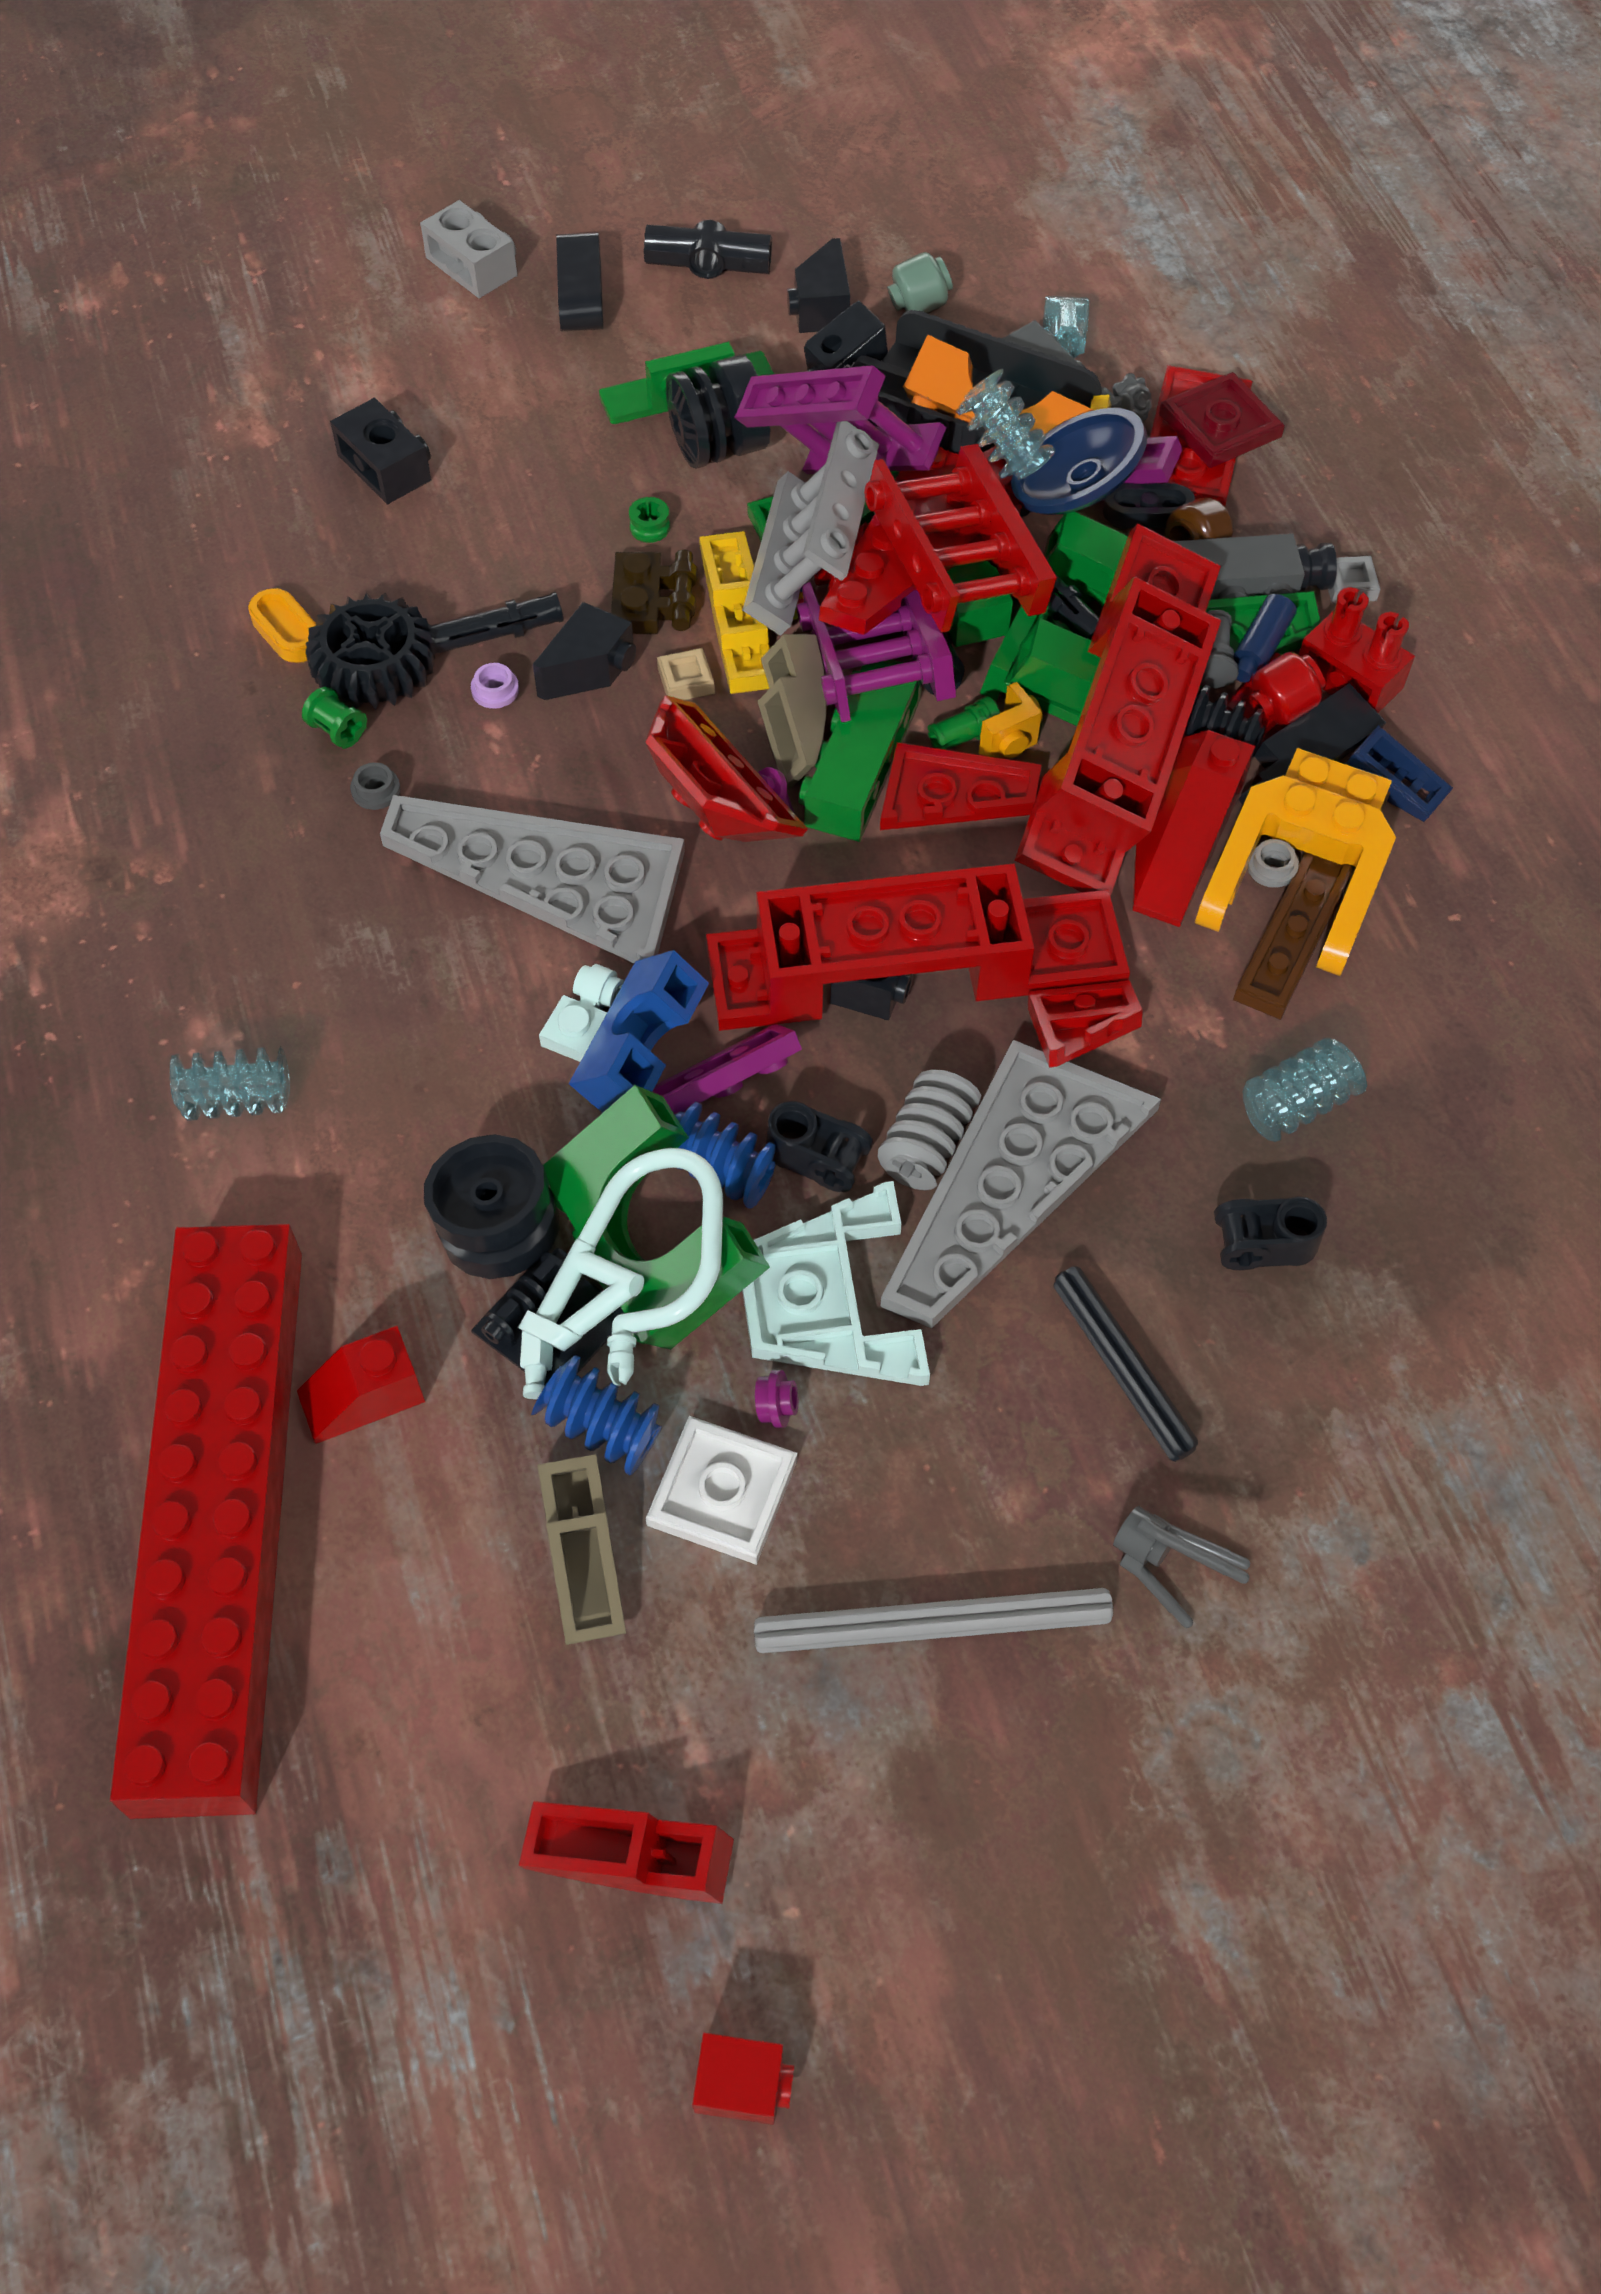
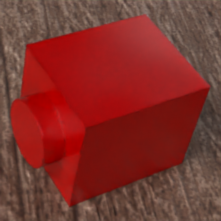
M703 2032L692 2103L694 2113L774 2125L776 2107L787 2109L790 2107L795 2065L782 2063L783 2044Z

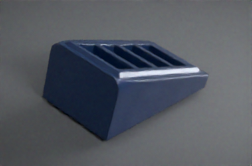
M1379 725L1345 763L1357 769L1392 780L1388 790L1390 795L1387 802L1423 822L1429 818L1453 789ZM1387 769L1393 771L1395 774L1392 775ZM1404 778L1412 782L1409 787L1401 782ZM1421 788L1430 792L1424 800L1416 795Z

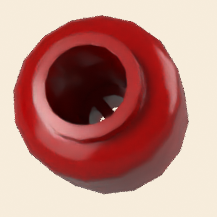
M1294 652L1284 653L1254 673L1252 679L1254 693L1249 696V700L1254 711L1258 708L1264 709L1262 720L1271 717L1273 721L1280 725H1288L1320 704L1322 698L1321 689L1326 684L1325 678L1319 666L1310 656L1306 654L1299 656Z

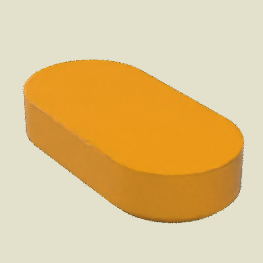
M271 588L254 595L249 602L248 610L252 624L282 659L293 663L308 661L305 653L307 649L306 642H308L309 636L308 628L316 626V622L296 599L285 590Z

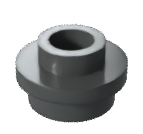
M376 762L367 763L359 767L354 773L350 784L353 800L359 806L370 810H378L390 806L393 795L399 796L401 790L397 775L386 765Z

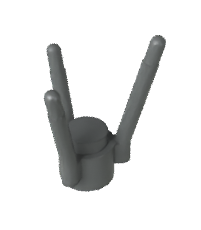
M1136 1506L1132 1510L1113 1542L1114 1547L1125 1553L1120 1566L1137 1576L1169 1613L1185 1628H1190L1193 1625L1192 1618L1145 1567L1148 1562L1158 1567L1172 1548L1242 1584L1247 1583L1250 1579L1249 1574L1243 1571L1251 1565L1247 1558L1173 1526L1140 1506Z

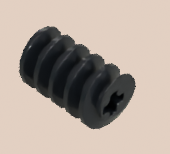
M1206 684L1196 695L1184 734L1186 733L1187 737L1210 730L1254 745L1253 760L1265 733V726L1262 725L1264 709L1258 708L1249 718L1244 717L1246 701L1240 700L1232 710L1227 709L1228 693L1223 692L1213 703L1209 701L1211 686Z

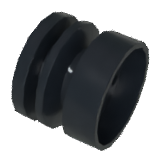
M738 354L713 361L709 368V378L704 370L697 366L689 368L687 375L682 371H677L667 376L666 400L671 427L685 460L692 468L697 469L706 466L709 459L716 463L723 461L726 456L727 446L734 455L742 456L766 449L770 443V426L746 427L735 418L751 376H758L746 355Z

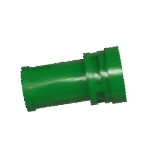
M983 697L973 705L966 706L963 712L937 723L929 724L927 726L929 740L933 748L944 750L951 749L974 738L980 740L982 721L1000 714V711L991 697Z

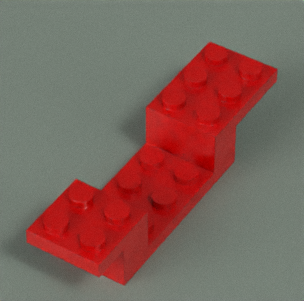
M1138 523L1129 532L1088 652L1101 659L1068 753L1043 777L1014 861L1080 892L1109 889L1111 896L1125 853L1152 831L1221 623L1220 619L1206 613L1221 568L1220 565Z
M1015 863L756 892V929L706 934L719 1031L822 1019L823 984L968 968L975 1001L1028 996V991L1127 981L1130 975L1109 889L1023 899Z

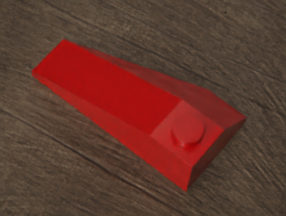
M1210 730L1182 738L1152 831L1136 844L1132 911L1180 928L1245 784L1255 749L1254 745Z

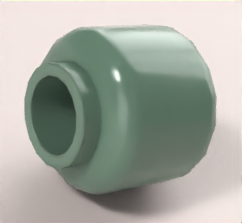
M921 252L893 268L892 280L894 284L887 287L890 299L897 311L904 308L905 311L920 310L928 314L947 303L948 291L953 289V284L940 256L934 258L930 253Z

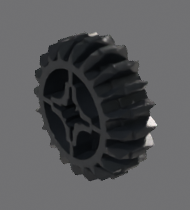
M367 592L362 600L354 601L347 596L345 605L330 604L329 615H317L316 626L308 628L309 636L308 642H306L307 649L305 653L312 678L315 679L320 688L329 687L338 694L339 701L342 703L350 700L356 709L360 708L364 703H370L376 710L379 702L389 701L395 706L398 696L403 695L412 698L414 687H425L426 675L433 673L436 646L434 638L428 632L431 630V626L428 624L427 618L422 617L418 607H409L404 598L391 602L386 592L378 599H372Z

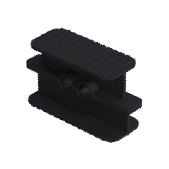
M920 310L906 311L899 318L896 327V342L882 361L863 355L852 366L873 365L886 376L878 394V401L907 425L942 423L946 430L939 446L944 450L959 454L961 446L978 444L982 452H985L1002 444L1018 461L1031 446L1019 440L911 403L912 400L908 398L903 386L927 335L969 353L973 365L972 383L975 391L985 402L999 409L1014 411L1029 408L1044 399L1051 391L1091 408V399L1102 393L1098 377L1083 366L1072 364V362L1060 360L1057 357L1034 351L1028 347H1022L1016 343L1005 341L999 337H993L990 334L967 328L961 324L952 323V321L926 314V312ZM868 419V421L871 422L874 426H877L873 421ZM1022 507L1020 512L1021 518L1029 515L1031 511Z

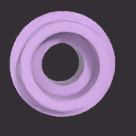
M488 663L481 666L475 672L471 682V693L473 699L479 705L486 708H501L509 705L516 699L519 693V684L517 677L507 666L500 663Z

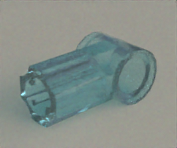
M1046 295L1043 328L1048 333H1052L1058 339L1060 345L1075 359L1078 355L1085 352L1089 298Z

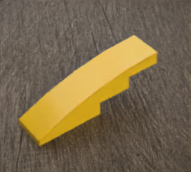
M745 532L699 537L707 588L730 694L770 689L761 658L770 649L768 644V627L742 611L754 570Z

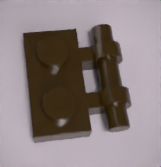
M679 550L676 552L675 562L671 566H662L661 552H615L611 614L632 622L633 634H658L659 620H672L671 625L675 630H687L690 627V618L695 615L696 599L692 595V587L697 581V567L693 563V554L688 550ZM661 589L673 590L669 597H660Z

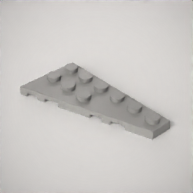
M393 795L380 832L384 847L632 963L658 955L685 853L684 839L398 795Z
M1013 1040L881 1296L880 1306L932 1329L1158 1111L1161 1099L1070 1062L1049 1068L1043 1051Z

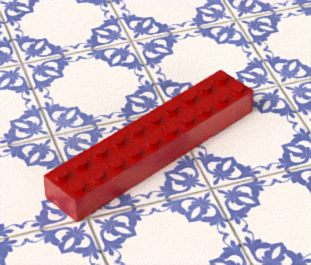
M290 1224L176 1227L110 1796V1802L129 1819L256 1814L302 1253Z

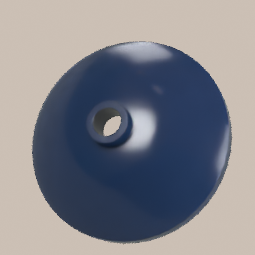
M1103 408L1075 416L1048 431L1024 453L1014 469L1011 488L1018 503L1031 512L1060 515L1090 507L1108 497L1131 476L1143 456L1147 445V432L1142 420L1137 414L1127 409Z

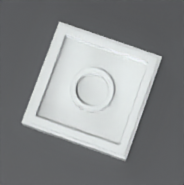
M689 1416L647 1514L646 1524L657 1530L757 1565L797 1463L798 1453Z

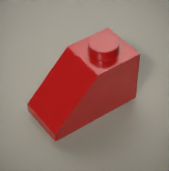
M398 1326L341 1346L297 1390L315 1444L425 1402Z

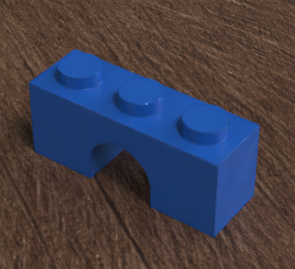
M674 950L635 961L573 1074L569 1085L602 1113L634 1085L652 1092L666 1067V1064L651 1052L652 1048L666 1032L674 1027L689 1023L709 982Z

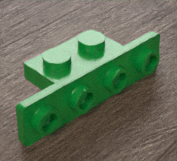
M725 342L645 361L646 378L602 388L599 390L600 401L611 424H619L668 412L666 400V379L668 374L682 371L687 375L689 368L697 366L701 367L709 378V368L713 361L734 356L735 353L730 343ZM762 351L743 354L750 360L758 376L774 374Z

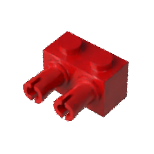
M1347 587L1338 593L1335 610L1303 639L1299 656L1306 654L1319 666L1325 678L1326 684L1322 688L1324 691L1333 695L1350 683L1373 709L1379 713L1404 688L1415 655L1401 647L1404 636L1409 629V622L1403 617L1399 621L1398 626H1396L1399 614L1391 611L1385 612L1379 616L1376 630L1374 631L1361 622L1369 603L1368 596L1363 592L1356 602L1359 589Z

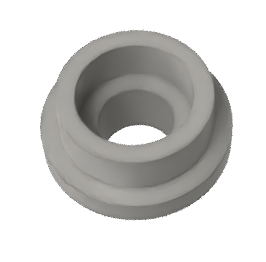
M1269 839L1256 847L1248 865V872L1256 882L1263 886L1282 887L1289 884L1296 875L1299 861L1290 844L1279 839Z

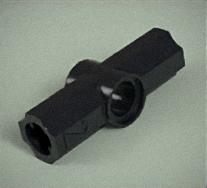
M703 220L697 223L694 228L646 225L644 239V262L646 264L688 267L693 274L704 279L715 278L723 270L760 274L770 273L772 255L771 235L727 231L724 225L714 220Z

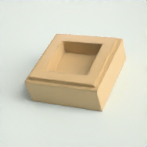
M703 648L657 657L658 671L667 696L687 700L715 694L714 680Z

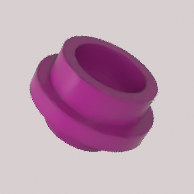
M772 1370L769 1376L757 1378L755 1406L761 1423L772 1422L775 1428H784L788 1425L790 1415H796L798 1412L799 1397L797 1385L794 1380H787L783 1370Z

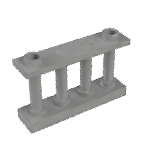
M848 421L837 422L826 464L807 482H803L789 471L777 482L742 611L780 636L792 625L801 587L819 570L823 568L840 581L848 575L865 504V485L867 482H870L874 460L876 459L879 444L872 440L866 432L857 429Z

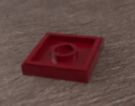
M1234 372L1161 402L1159 415L1209 468L1281 438L1285 427L1276 415Z

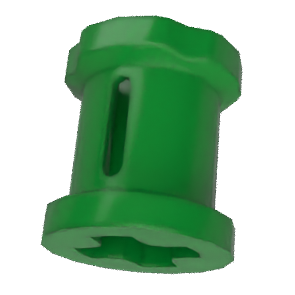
M321 687L312 692L302 708L301 715L303 721L311 728L320 727L330 735L332 743L343 749L352 747L357 743L367 726L366 714L354 707H347L339 701L338 694L329 687Z

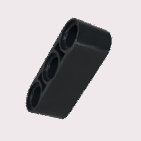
M599 233L556 234L561 331L602 330L604 328Z

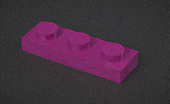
M773 1024L656 1084L652 1092L664 1097L674 1114L680 1111L686 1112L694 1102L700 1103L712 1096L721 1098L735 1093L742 1088L743 1080L758 1072L760 1074H768L781 1069L788 1063L787 1057L802 1050L794 1030Z

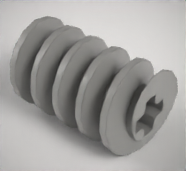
M931 1069L921 1072L914 1080L913 1089L907 1094L904 1106L898 1111L895 1123L889 1128L886 1140L878 1149L877 1157L888 1175L898 1183L913 1189L932 1190L938 1186L934 1176H939L945 1172L947 1168L945 1159L953 1156L955 1152L954 1142L962 1139L964 1135L962 1125H966L971 1121L973 1114L971 1108L978 1106L981 1101V1094L977 1087L967 1079L945 1070Z

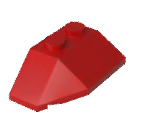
M667 695L663 697L657 708L645 743L659 772L673 787L671 790L672 795L681 804L691 808L701 819L699 821L701 829L710 837L722 841L724 838L752 842L803 837L808 828L697 704Z

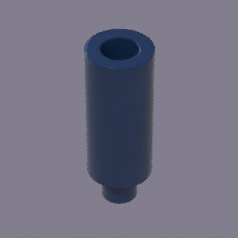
M1271 594L1264 600L1234 653V661L1239 668L1238 681L1249 682L1256 671L1269 663L1297 613L1295 604L1289 598L1279 594Z

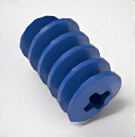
M694 1102L686 1112L680 1111L674 1114L689 1137L678 1148L692 1151L706 1159L717 1173L722 1188L725 1187V1193L728 1198L738 1200L744 1197L743 1202L746 1208L752 1209L756 1206L766 1192L775 1169L773 1158L776 1145L769 1142L757 1153L754 1151L757 1134L750 1132L740 1143L737 1142L739 1125L735 1122H731L722 1132L717 1131L721 1115L713 1112L704 1122L699 1121L702 1113V1104Z
M575 1355L554 1372L540 1393L531 1415H536L547 1406L545 1423L550 1427L557 1426L567 1418L564 1432L565 1436L570 1439H575L587 1430L584 1444L585 1448L589 1451H595L607 1441L604 1455L605 1461L615 1463L627 1454L624 1469L625 1473L632 1475L646 1458L662 1429V1426L656 1423L659 1405L654 1403L640 1414L636 1411L640 1393L634 1391L623 1401L617 1400L618 1385L610 1382L602 1390L596 1387L600 1373L599 1368L594 1367L582 1378L577 1375L581 1357Z

